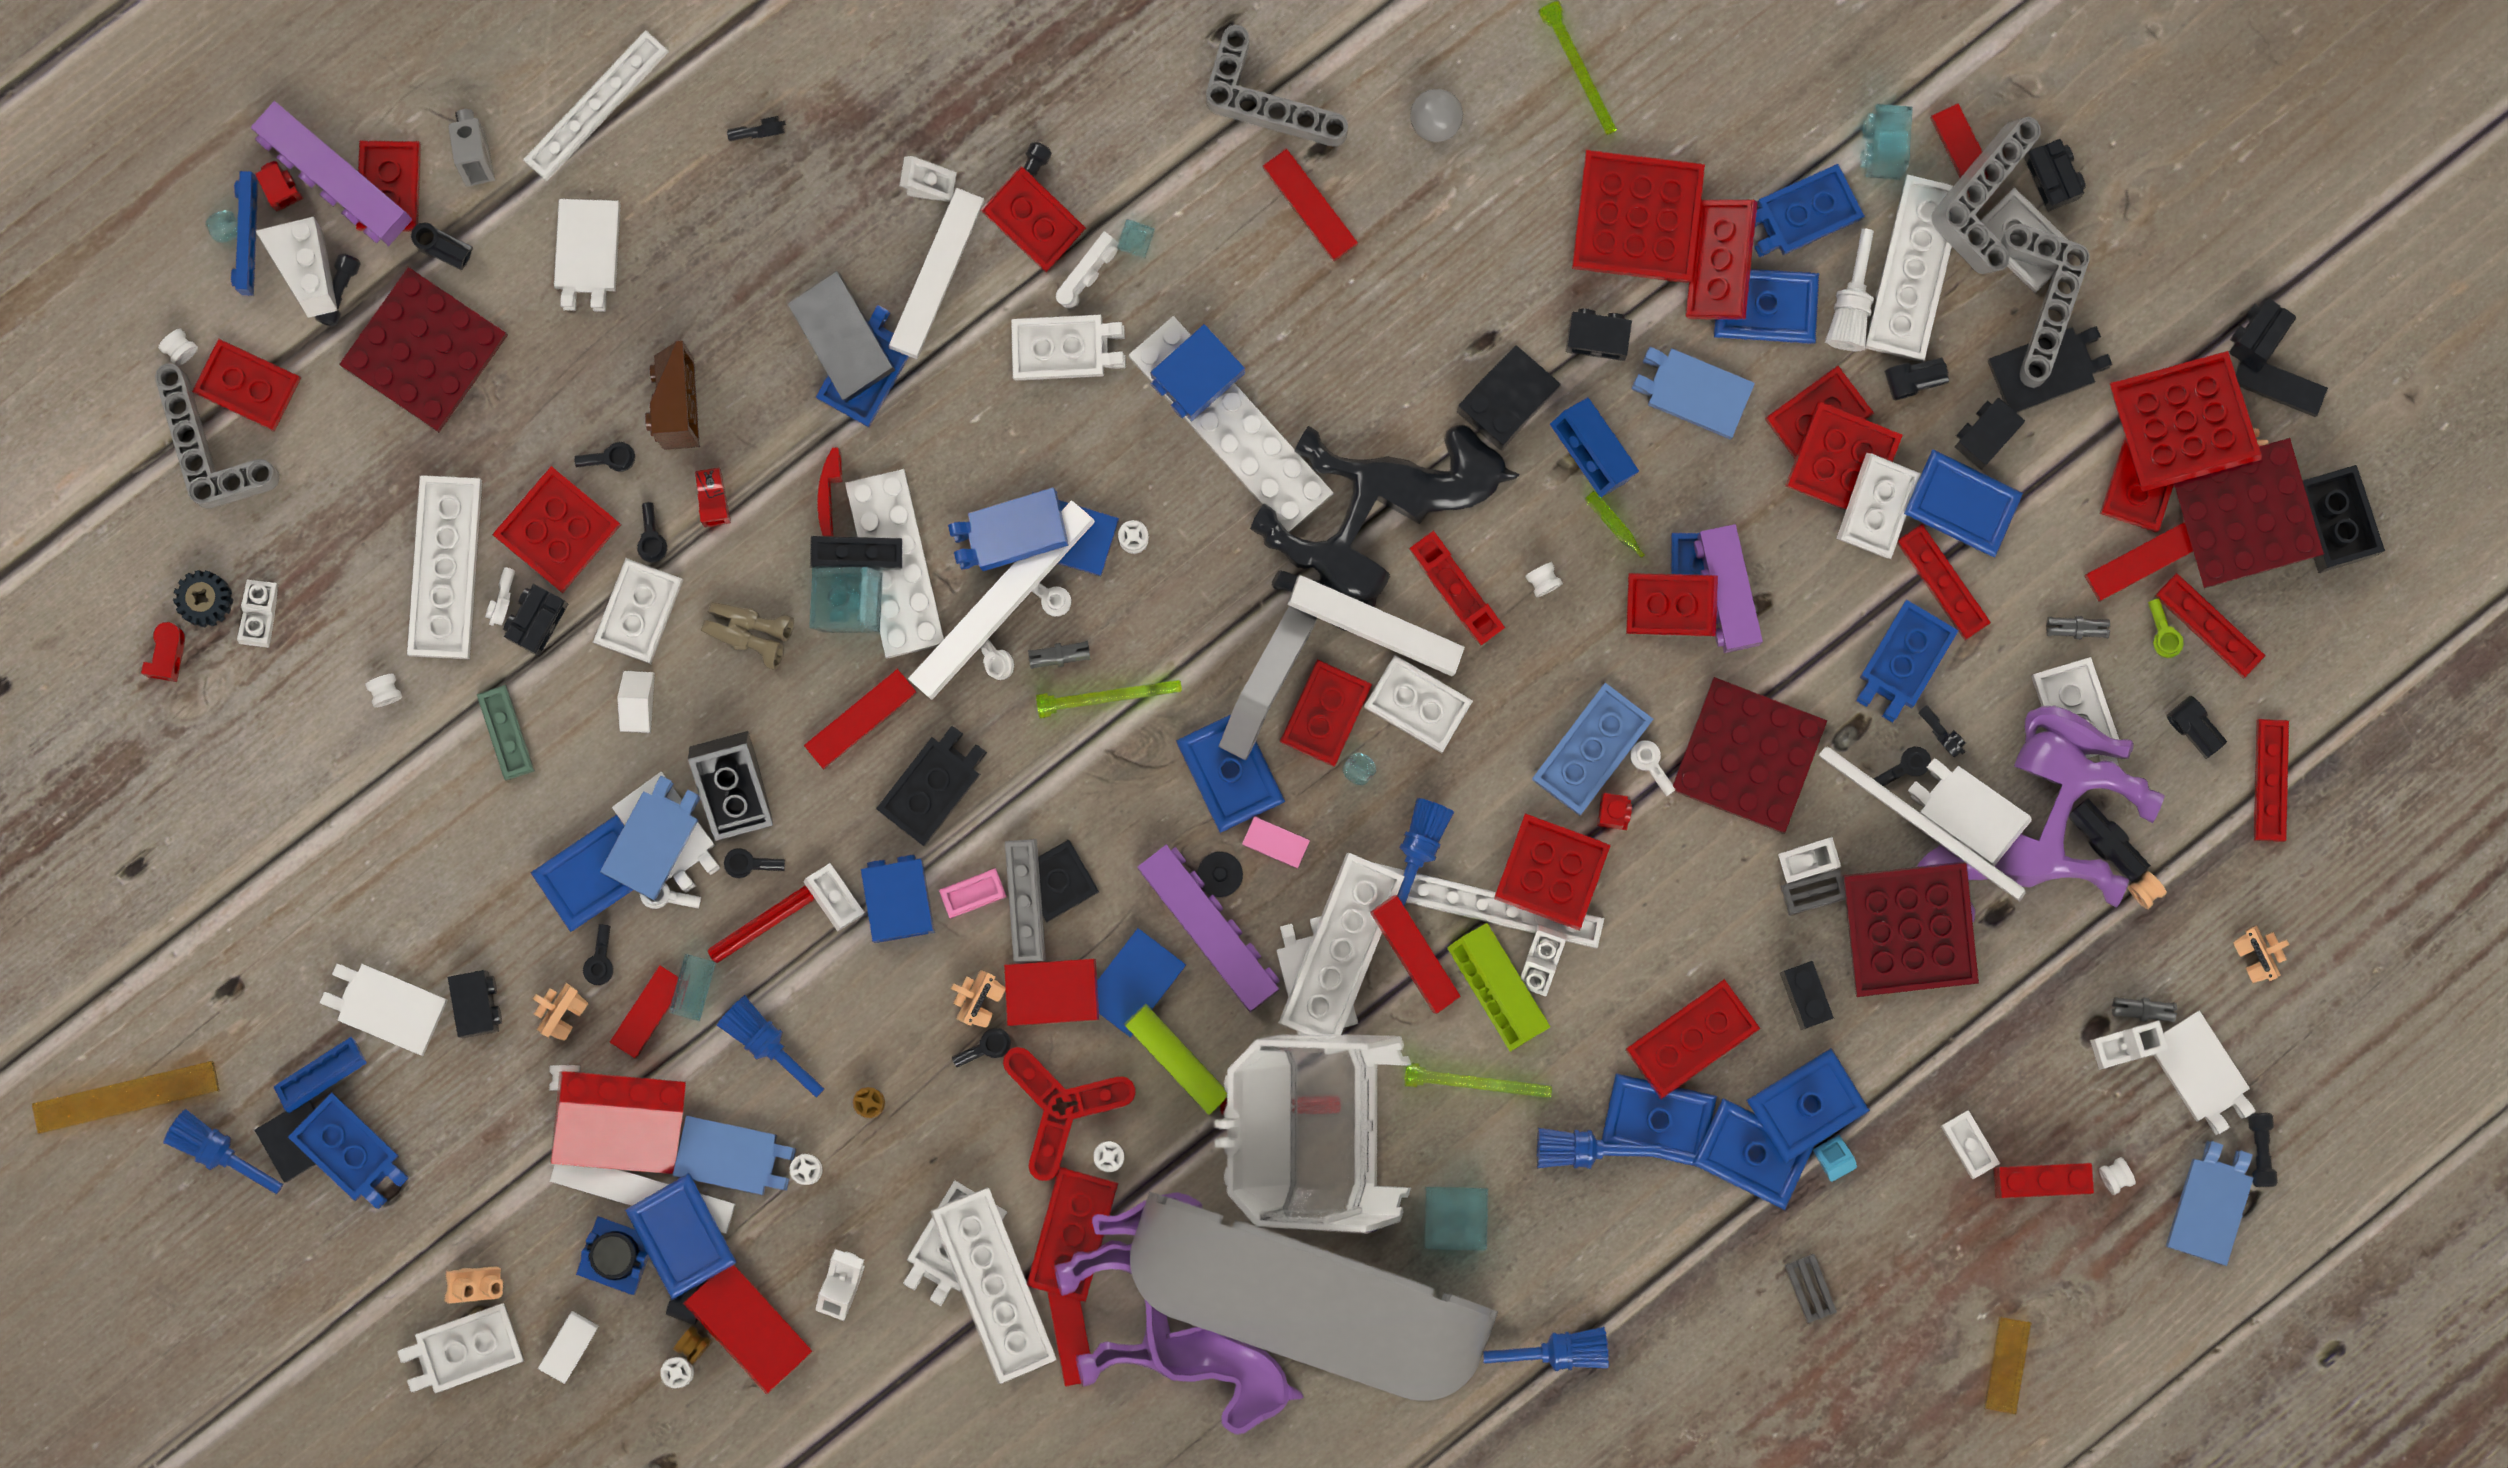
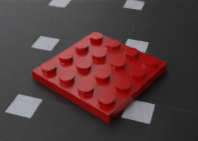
M1586 150L1572 269L1683 283L1691 282L1705 164Z
M2228 351L2110 383V390L2142 492L2262 460L2261 451Z

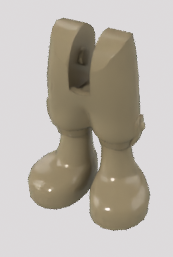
M711 602L708 613L722 620L730 621V623L726 627L720 623L704 620L701 631L732 645L735 650L751 648L757 651L762 656L764 665L769 669L776 670L783 657V644L757 637L749 631L758 630L786 642L792 634L794 618L782 615L777 619L760 618L759 614L752 608L743 609Z

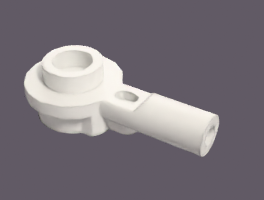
M505 567L503 569L496 602L492 600L489 602L485 617L490 619L489 625L494 626V623L502 626L510 602L511 593L509 591L515 575V570Z
M1039 583L1031 591L1042 599L1043 610L1048 615L1054 617L1062 616L1071 607L1070 594L1062 587H1051L1048 589Z
M987 639L980 647L985 656L983 663L985 664L986 672L995 679H1007L1014 670L1013 658L1005 650H996L990 640Z
M1651 741L1636 743L1630 753L1632 764L1637 769L1649 771L1667 797L1675 791V788L1658 764L1661 758L1658 746Z
M664 883L655 901L640 893L642 903L651 909H659L667 903L699 909L701 897L670 891L666 883Z

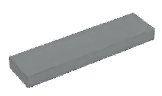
M1037 839L1005 841L1014 963L1046 961Z

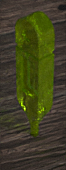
M1595 491L1587 495L1585 501L1625 546L1635 551L1640 558L1644 557L1645 554L1640 550L1631 531L1611 508L1606 505L1604 500Z

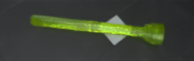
M1559 1L1549 3L1539 9L1538 13L1543 23H1547L1549 27L1552 26L1606 135H1611L1616 132L1617 128L1562 21L1564 19V10Z
M1180 680L1058 698H1055L1054 695L1048 696V693L1036 694L1039 719L1051 717V714L1057 713L1056 710L1177 693L1182 691Z
M1411 1063L1412 1065L1406 1066L1405 1087L1417 1088L1418 1085L1432 1083L1550 1098L1552 1095V1087L1549 1085L1426 1071V1068L1420 1067L1419 1063Z

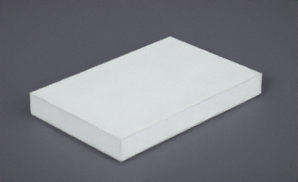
M2015 188L1981 220L2000 242L2008 228L2014 224H2024L2067 239ZM2010 235V241L2013 245L2023 246V240L2020 236ZM2042 244L2038 246L2039 252L2042 255H2052V251L2047 245ZM2067 255V261H2069L2074 255ZM2013 257L2009 258L2007 265L2034 293L2054 273Z
M1866 453L1836 539L1891 559L1906 518L1904 512L1921 473L1874 454Z
M625 558L593 643L651 664L683 579Z
M1394 655L1364 708L1438 752L1443 753L1473 700Z

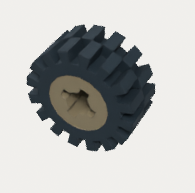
M197 570L194 571L195 574H186L184 581L179 580V588L174 589L176 598H173V602L177 605L176 611L183 619L200 627H207V625L215 626L217 621L222 622L225 620V613L229 614L231 611L229 604H233V599L230 597L232 591L227 586L226 581L206 570L205 572Z

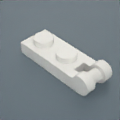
M1104 231L1058 289L1056 299L1065 308L1074 309L1078 306L1080 300L1078 295L1085 286L1090 287L1096 281L1099 275L1097 271L1103 263H1109L1117 253L1116 247L1119 243Z

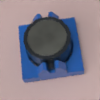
M597 1216L592 1232L586 1238V1246L582 1249L581 1262L576 1275L635 1295L649 1255L635 1229Z

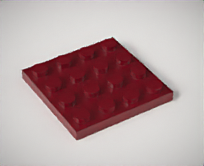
M408 267L339 365L437 432H440L508 334Z
M2290 438L2259 446L2262 460L2174 483L2204 589L2324 555Z
M1714 677L1674 779V792L1785 834L1828 720Z
M1965 861L1843 875L1856 997L1979 983L1968 871Z

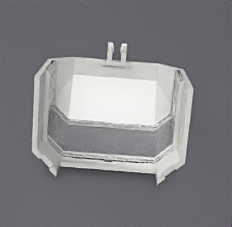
M1276 1035L1256 1039L1228 1068V1074L1224 1081V1088L1227 1092V1106L1224 1111V1119L1215 1120V1127L1227 1129V1137L1215 1139V1147H1224L1227 1154V1168L1224 1173L1227 1194L1255 1226L1367 1233L1401 1221L1403 1209L1399 1207L1402 1197L1408 1198L1411 1188L1377 1186V1064L1412 1065L1409 1057L1402 1056L1400 1051L1404 1047L1401 1036Z

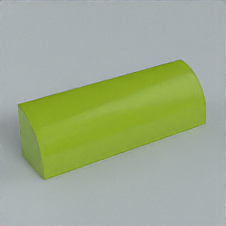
M1488 923L1466 934L1447 947L1510 1052L1550 1028L1549 1023Z
M1147 1004L1143 1005L1123 1024L1208 1115L1227 1098V1092L1222 1084Z

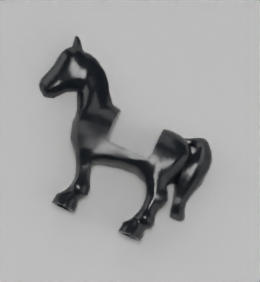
M1456 425L1446 431L1444 442L1450 456V471L1427 469L1416 465L1410 460L1389 456L1374 459L1342 458L1330 452L1321 442L1319 432L1308 426L1294 452L1309 458L1313 470L1320 474L1340 475L1353 481V493L1346 516L1337 534L1326 541L1313 542L1300 539L1283 527L1277 520L1276 511L1265 503L1259 509L1250 529L1263 536L1264 545L1284 553L1297 568H1314L1320 574V580L1313 581L1376 608L1377 597L1387 585L1390 574L1373 560L1350 548L1376 500L1420 524L1430 512L1473 507L1489 498L1497 490L1501 482L1516 479L1520 474L1507 469L1503 457L1486 445L1466 425ZM1278 571L1272 580V587L1277 590L1292 592L1299 576L1286 571Z

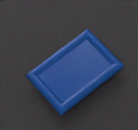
M1751 269L1746 319H1715L1714 337L1816 344L1819 273Z
M1932 449L1904 514L1995 558L2023 493Z
M1231 714L1176 740L1220 833L1285 802L1257 742H1255L1247 760L1219 748Z
M615 815L530 872L570 932L633 891V889L600 872L624 828V824L618 815Z
M1832 1048L1747 1100L1785 1164L1870 1111Z
M1615 1074L1602 1135L1603 1143L1661 1145V1157L1655 1158L1695 1166L1693 1161L1712 1123L1717 1096L1678 1087L1666 1097L1660 1099L1647 1080Z
M1723 1098L1693 1161V1165L1785 1210L1814 1146L1785 1164L1756 1115Z
M690 1173L625 1210L672 1300L737 1263Z

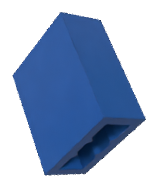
M1204 324L1150 372L1153 379L1150 384L1160 396L1163 397L1166 394L1173 401L1171 407L1182 419L1187 416L1192 422L1245 374V368Z
M915 855L898 857V863L887 865L885 860L867 863L868 868L861 869L871 936L874 943L935 933L924 864L922 859H916Z

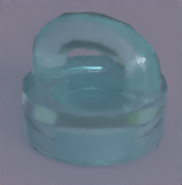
M232 211L217 212L206 220L205 225L209 234L216 242H227L237 236L238 222Z
M1353 753L1344 764L1343 773L1352 783L1365 785L1376 773V765L1369 756L1363 753Z

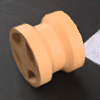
M2145 871L2141 876V880L2137 883L2132 882L2128 886L2132 896L2145 909L2152 907L2153 901L2157 897L2162 898L2167 894L2161 882L2149 871Z

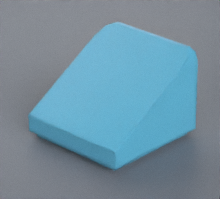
M1840 1135L1813 1149L1815 1156L1831 1182L1857 1168L1854 1156Z

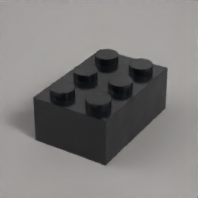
M2357 465L2303 480L2324 553L2323 556L2314 558L2318 573L2373 558L2385 551Z

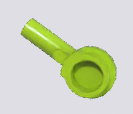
M2160 599L2151 600L2148 604L2158 630L2154 636L2153 648L2161 657L2173 658L2183 649V637L2174 627H2169Z

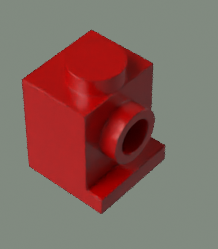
M277 161L266 163L261 167V171L255 173L270 205L276 212L304 199L298 189L293 187L296 184L289 170L283 171Z
M1603 793L1600 800L1597 826L1627 831L1632 813L1631 800H1628V796Z

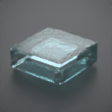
M1127 219L1117 249L1146 258L1155 228Z

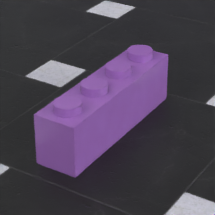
M1736 524L1701 531L1697 536L1698 540L1694 541L1696 556L1698 559L1702 558L1705 570H1701V575L1718 576L1716 617L1718 628L1716 629L1715 636L1717 646H1722L1724 653L1760 646L1763 640Z

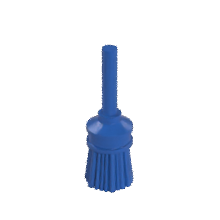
M1417 798L1409 832H1405L1404 841L1399 847L1405 853L1406 858L1404 862L1407 863L1403 874L1404 879L1397 894L1403 906L1406 904L1418 868H1422L1424 862L1436 860L1435 855L1441 846L1439 841L1454 814L1453 810L1422 798Z
M745 995L721 1018L717 1026L745 1045L744 1049L746 1051L749 1050L756 1060L768 1057L771 1061L775 1059L816 1098L823 1092L824 1088L783 1050L784 1046L780 1043L783 1032L780 1029L778 1030L771 1020L767 1022Z
M187 1109L178 1115L164 1138L163 1143L194 1156L195 1162L202 1163L209 1170L218 1165L224 1168L228 1165L276 1195L283 1186L281 1182L234 1155L235 1151L230 1148V1136L223 1135L216 1128L212 1130Z
M1538 1128L1537 1168L1573 1165V1168L1586 1167L1591 1169L1596 1159H1603V1156L1661 1157V1145L1605 1144L1603 1140H1596L1592 1130H1587V1132L1574 1130V1133Z
M1605 1327L1572 1334H1569V1331L1562 1334L1551 1333L1548 1342L1541 1343V1347L1483 1351L1484 1364L1542 1359L1543 1363L1549 1362L1555 1372L1562 1369H1568L1569 1371L1572 1370V1367L1608 1369L1609 1358Z

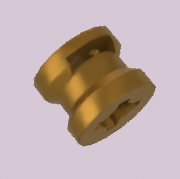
M865 1087L856 1092L853 1097V1107L860 1116L874 1118L884 1110L885 1099L880 1091L875 1088Z
M692 1325L679 1339L673 1350L686 1355L687 1361L693 1365L705 1352L712 1340L699 1335L698 1329Z

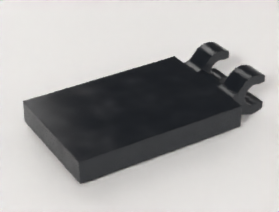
M2097 326L2077 335L2073 327L2065 330L2051 374L2039 387L2032 388L2024 385L2019 376L2029 343L1989 358L1987 362L2003 401L2016 413L2094 384L2093 374L2107 370L2113 365L2109 354L2091 360L2086 345L2092 344L2101 338ZM2041 338L2038 340L2041 348L2046 350L2052 349L2049 339ZM2029 366V373L2032 376L2042 377V370L2038 366Z
M953 726L949 728L940 742L931 737L876 808L922 846H926L981 774L975 771L974 768L987 754L978 745H975L966 757L953 748L963 736V733Z

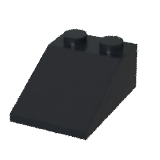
M1515 345L1458 405L1457 413L1500 451H1503L1561 386V383Z
M748 731L689 747L688 762L714 841L773 826L761 772Z

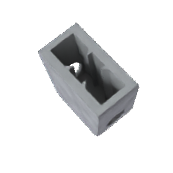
M471 109L457 111L455 113L457 122L449 124L448 127L454 164L466 187L495 181L486 133L479 119L474 118Z

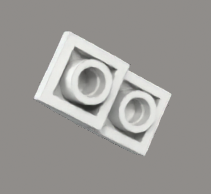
M247 579L241 604L243 614L237 637L239 644L269 648L276 609L277 583Z
M1538 925L1520 976L1528 991L1547 996L1567 939V934Z
M571 1311L538 1369L565 1384L595 1334L598 1325Z

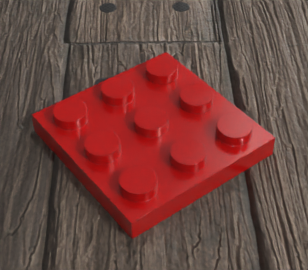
M1817 402L1785 487L1846 511L1866 453H1871L1893 462L1903 435L1823 402Z
M551 466L492 535L563 594L618 530L621 524Z
M1525 813L1494 899L1580 931L1611 845Z

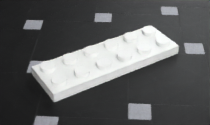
M1908 174L1905 177L1868 330L1866 349L1919 362L1925 360L1952 247L1935 229L1931 217L1934 209L1954 186ZM1949 212V219L1952 222L1953 217L1952 214Z
M904 469L845 483L858 537L902 538L901 570L865 569L886 659L937 647L944 640Z
M420 476L407 648L408 656L470 659L482 480L480 478Z
M1351 853L1346 854L1279 1024L1306 1035L1342 1034L1382 934L1370 912L1393 895L1398 894L1404 879L1403 875Z
M982 1189L930 1211L997 1382L1002 1384L1057 1360L990 1189Z

